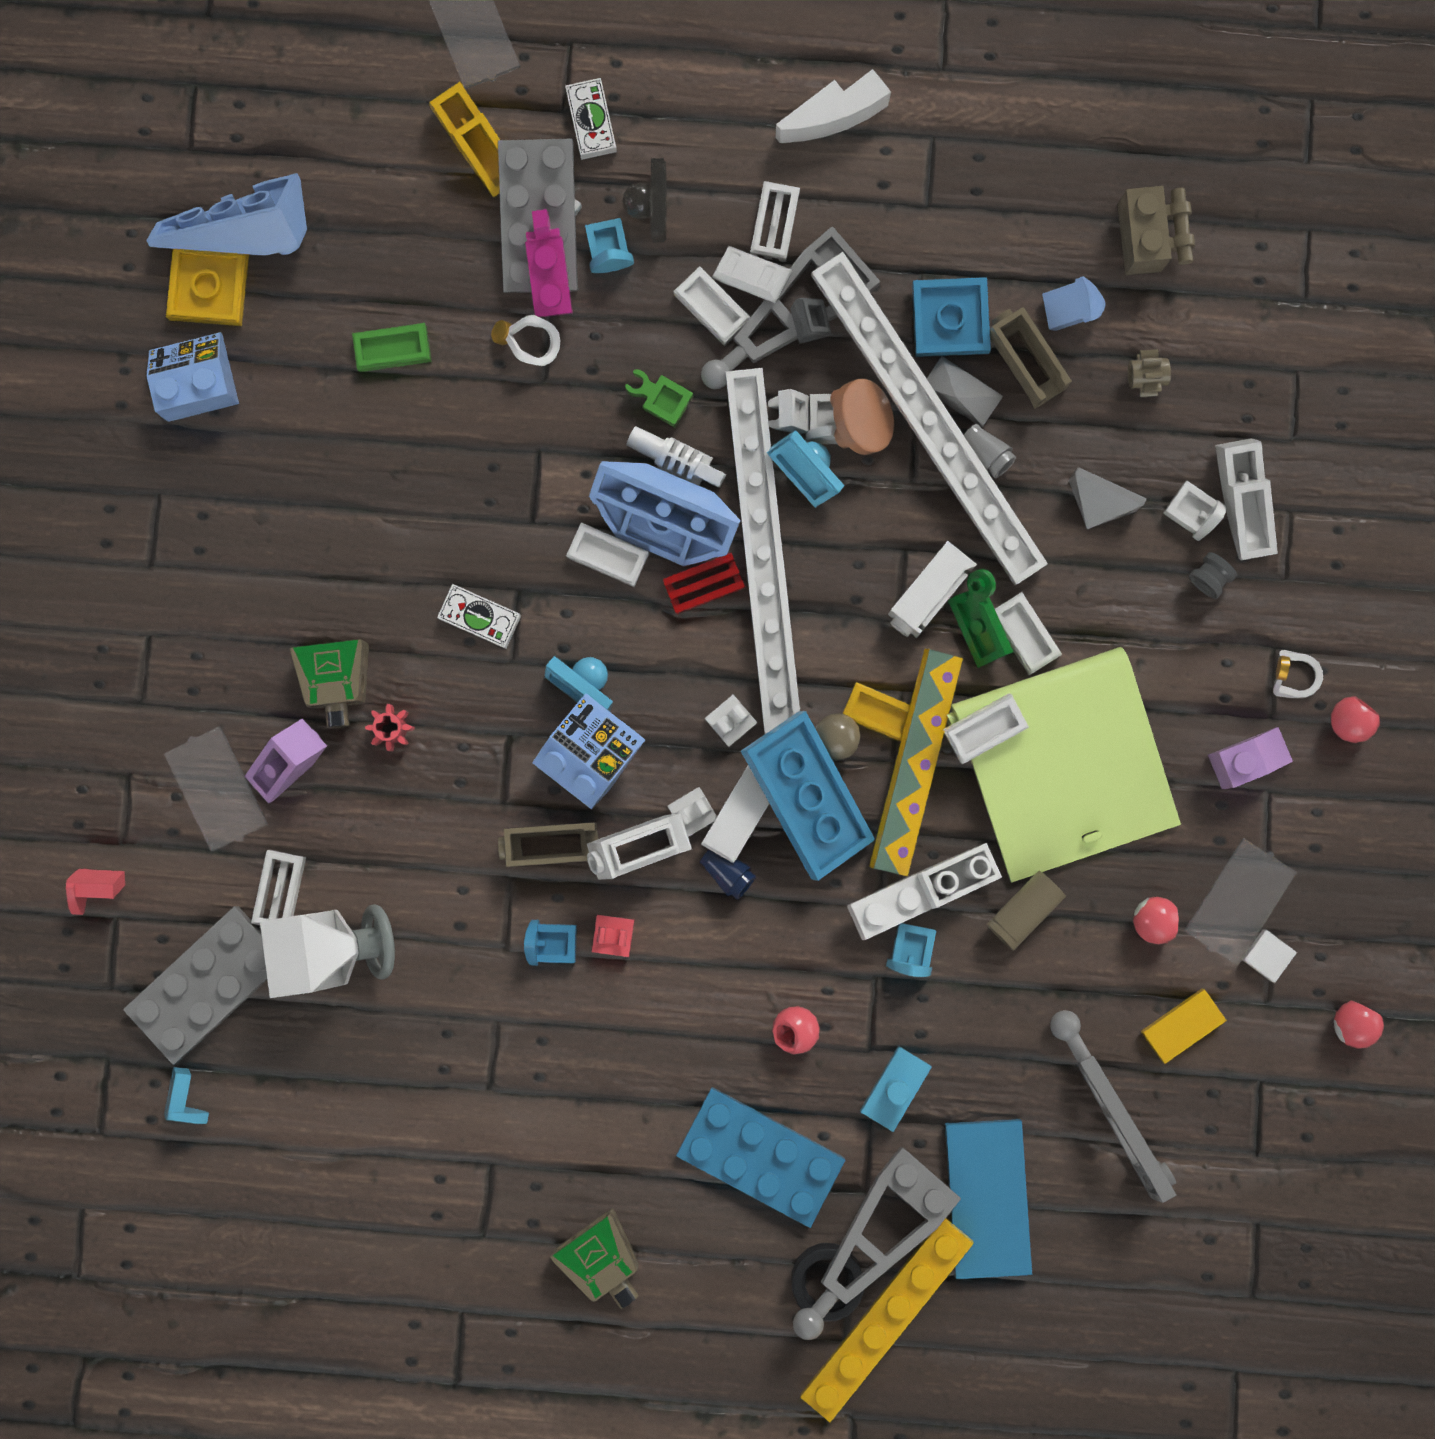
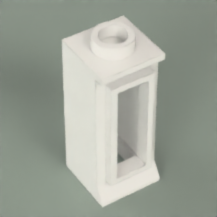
M947 541L890 610L888 615L893 618L890 622L891 625L904 636L908 637L911 633L917 638L968 576L966 573L971 572L977 564Z
M681 813L669 814L587 843L589 850L587 861L591 871L597 875L598 880L614 879L617 876L691 850L692 848ZM663 829L666 830L670 845L632 861L620 863L616 850L617 846Z

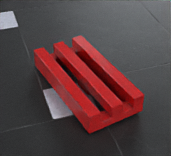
M732 552L662 579L676 615L745 589ZM728 564L729 569L677 590L673 588V585ZM733 577L735 583L687 602L679 603V597Z

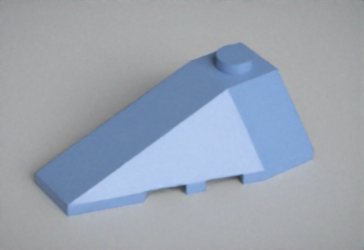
M296 173L253 185L255 193L237 200L234 199L232 194L222 197L220 202L205 212L201 207H196L159 221L155 224L146 241L150 247L264 256L274 253L281 255L290 254L300 247L307 231L299 175Z

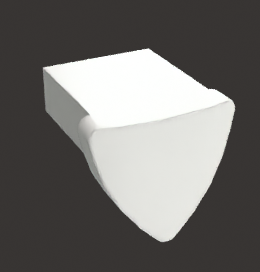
M810 394V430L806 433L807 442L837 444L834 437L837 428L834 421V408L830 402L831 394Z
M1186 481L1163 514L1193 534L1192 537L1199 541L1210 533L1223 519L1226 513V505L1219 500L1216 501Z

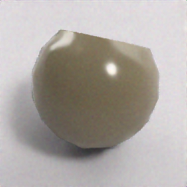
M834 713L824 717L817 724L816 731L832 760H844L857 751L860 741L859 726L851 717L842 713Z

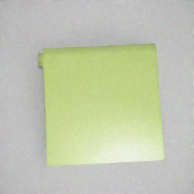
M1122 647L951 704V713L947 714L949 726L999 698L1012 694L1029 726L1026 730L971 759L1011 883L1033 876L1038 871L1044 872L1181 825L1133 669ZM1093 831H1098V832H1094V833H1091V834H1088V835L1082 837L1084 834H1087V833H1090V832H1093Z

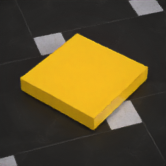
M173 249L166 318L169 321L242 326L249 254Z

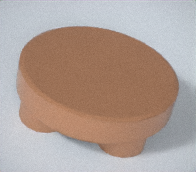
M857 379L844 384L840 389L834 390L830 396V402L834 408V421L837 428L834 437L837 444L843 449L849 447L854 452L862 455L876 453L885 449L893 436L894 415L889 399L884 391L876 383L868 379Z

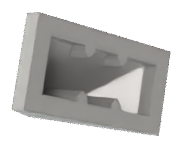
M941 356L927 377L928 382L943 403L980 427L984 426L1003 397L943 356Z
M1079 467L1069 479L1087 529L1134 513L1144 506L1147 499Z

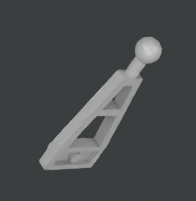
M832 226L809 245L789 268L792 272L776 303L765 299L734 337V341L738 346L722 360H711L703 366L701 371L703 383L711 389H721L727 385L726 372L732 371L747 357L755 363L798 339L792 314L780 300L810 263L819 268L841 252H844L870 293L880 285V280ZM831 305L825 308L828 321L838 317ZM772 311L787 330L756 347L750 340V337Z
M1067 1010L1057 1012L1050 1022L1051 1032L1056 1038L1066 1041L1077 1060L1081 1073L1150 1198L1164 1203L1175 1197L1176 1193L1172 1186L1176 1184V1180L1165 1163L1161 1164L1156 1160L1095 1057L1091 1056L1079 1035L1081 1023L1078 1016Z
M903 1147L898 1149L880 1171L869 1189L821 1280V1283L827 1289L811 1308H803L794 1316L793 1328L800 1338L804 1340L816 1339L823 1331V1318L838 1299L845 1304L849 1303L933 1233L961 1200L956 1193ZM888 1186L920 1214L925 1221L886 1254H883L862 1235V1232ZM856 1245L875 1263L848 1286L843 1287L837 1281V1278Z

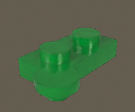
M985 569L975 570L969 574L967 579L968 591L948 600L977 668L1014 652L990 600V596L994 594L996 589L995 578L991 572Z

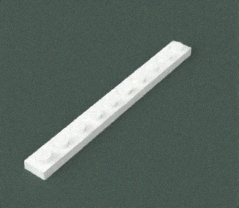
M841 252L811 273L812 278L1012 583L1017 585L1046 566L1048 563L844 252Z
M755 368L727 371L726 382L764 734H766L799 712L800 706L773 460L767 454L771 448L763 369Z

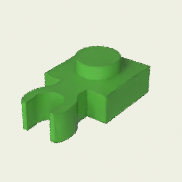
M634 370V376L640 378L643 381V385L638 389H634L626 384V392L633 397L646 398L643 410L675 428L694 397L693 393L663 375L654 384L643 371Z

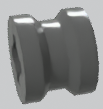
M1208 552L1203 558V565L1199 569H1193L1188 577L1204 594L1213 599H1218L1223 593V586L1226 583L1233 582L1237 577V572L1222 557Z

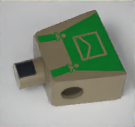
M359 639L290 648L306 706L312 709L325 708L327 728L350 726L347 705L365 703L368 643Z
M613 1208L556 1247L550 1256L563 1273L593 1302L609 1292L619 1308L623 1309L639 1296L628 1280L630 1276L638 1271L639 1262Z

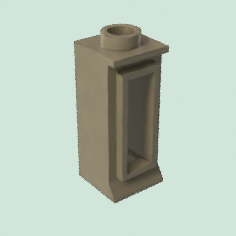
M1024 307L1014 313L1011 309H1008L992 320L993 326L990 329V339L1029 397L1034 409L1068 388L1072 380ZM1015 333H1018L1048 381L1040 386H1037L1007 338Z
M597 823L504 829V837L498 838L500 860L506 859V867L587 861V854L589 853L587 843L598 840ZM566 834H580L582 852L523 856L522 838Z

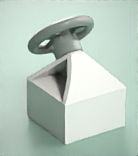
M372 904L365 909L362 916L361 929L351 930L338 910L260 921L270 998L312 993L346 985L350 979L355 962L359 960H366L369 970L377 979L384 980L392 973L395 961L394 937L388 916L379 905Z

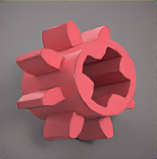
M387 704L386 713L380 714L374 710L371 712L375 720L373 725H367L365 729L374 732L376 736L371 742L372 745L377 746L382 741H386L387 751L393 752L394 743L409 744L404 737L407 731L415 730V727L405 723L404 719L409 714L406 710H402L397 715H394L393 705ZM391 720V722L398 725V729L391 731L389 736L388 733L382 731V728L389 725Z

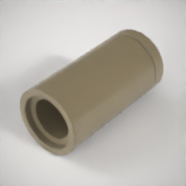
M1038 871L986 925L1005 945L1014 951L1066 898V895L1050 878L1041 871Z

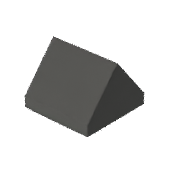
M798 298L795 300L790 309L799 344L832 335L823 299Z

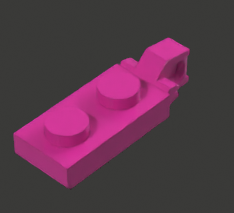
M547 209L532 211L534 231L526 232L527 242H525L535 316L541 318L573 314L564 241L560 235V229H551Z

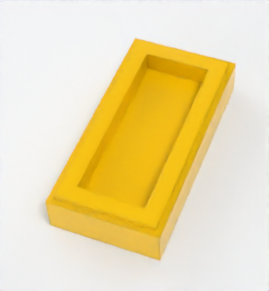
M856 682L842 714L851 717L858 725L901 742L910 705Z
M1200 989L1144 1028L1141 1033L1162 1063L1166 1064L1227 1020L1206 990Z

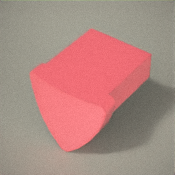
M76 870L66 881L67 904L71 914L83 915L87 898L114 899L125 886V871Z

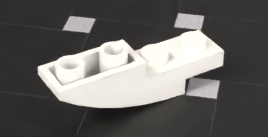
M984 843L877 890L875 893L847 905V908L861 939L866 940L926 911L938 908L1002 878L987 843Z

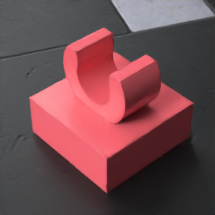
M597 914L592 952L630 957L635 919Z

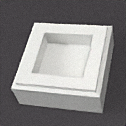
M1263 929L1241 960L1269 981L1275 983L1297 952L1269 931Z

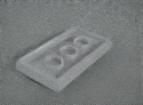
M498 140L503 292L532 293L525 242H527L526 232L534 231L532 211L547 209L549 212L551 229L559 228L560 235L564 241L570 292L578 291L573 140Z
M234 906L123 1009L173 1065L181 1061L267 981L261 930L255 924H251V919L239 906Z

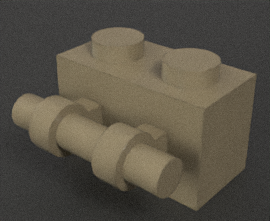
M1164 186L1126 189L1117 204L1125 275L1162 272L1172 259L1171 252H1177L1179 265L1193 262L1192 249L1195 248L1194 234H1190L1188 216L1192 214L1191 202L1186 201L1185 188H1175L1170 191L1172 204L1169 205L1165 204ZM1167 220H1174V237H1169Z

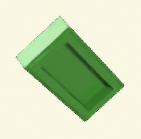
M425 323L352 333L356 366L359 372L432 362L428 331Z

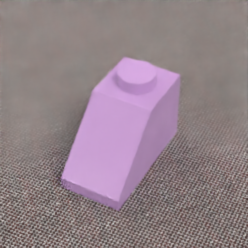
M300 719L268 741L244 777L268 803H271L314 765L327 745L320 739L316 731L311 729L303 719Z
M1279 727L1208 755L1222 789L1235 788L1293 762Z

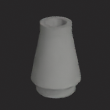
M978 424L973 425L964 434V437L987 472L994 478L1004 474L1015 462L1016 456L1012 453L1013 448L983 430Z

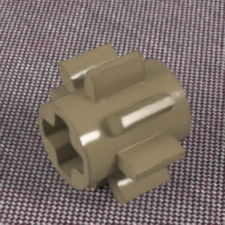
M1158 349L1140 350V354L1136 355L1137 360H1130L1128 363L1129 387L1131 389L1140 388V397L1158 396V392H1162L1161 386H1169L1171 367L1169 359L1158 358Z

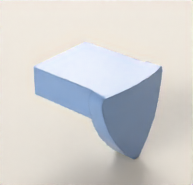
M1084 276L1075 279V283L1042 294L1048 327L1053 331L1099 318L1106 304L1096 286Z

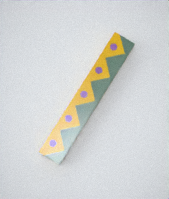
M924 649L869 865L871 868L908 877L944 735L943 729H945L947 724V714L950 712L963 658L931 649Z

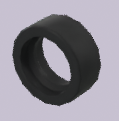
M819 1243L807 1248L797 1258L792 1269V1292L801 1309L811 1308L816 1302L808 1294L805 1287V1277L809 1268L814 1263L823 1259H833L840 1245L835 1243ZM851 1253L844 1265L850 1276V1283L862 1274L857 1258ZM864 1290L847 1304L841 1300L836 1302L825 1315L823 1321H837L849 1316L859 1306Z

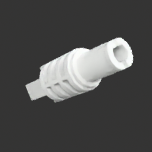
M635 426L628 438L626 446L654 459L657 468L698 486L704 480L720 488L726 477V474L709 466L713 459L712 457L672 437H667L664 440Z

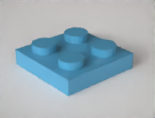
M987 277L913 280L912 300L915 357L989 354L991 346Z

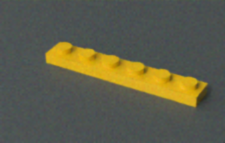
M945 1218L941 1225L922 1241L802 1391L800 1398L827 1421L831 1422L974 1244L973 1240Z

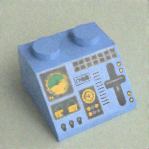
M221 332L149 350L147 380L155 412L166 421L170 422L239 404Z
M585 694L548 738L532 763L592 809L610 791L645 739L588 694Z

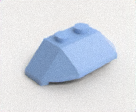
M602 461L589 494L590 499L597 505L603 519L616 538L682 566L727 555L741 521L714 492L647 463Z

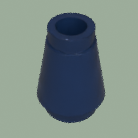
M708 850L699 862L705 867L706 871L727 896L732 895L736 899L742 897L756 879V876L750 872L752 867L737 859L733 864L711 850Z

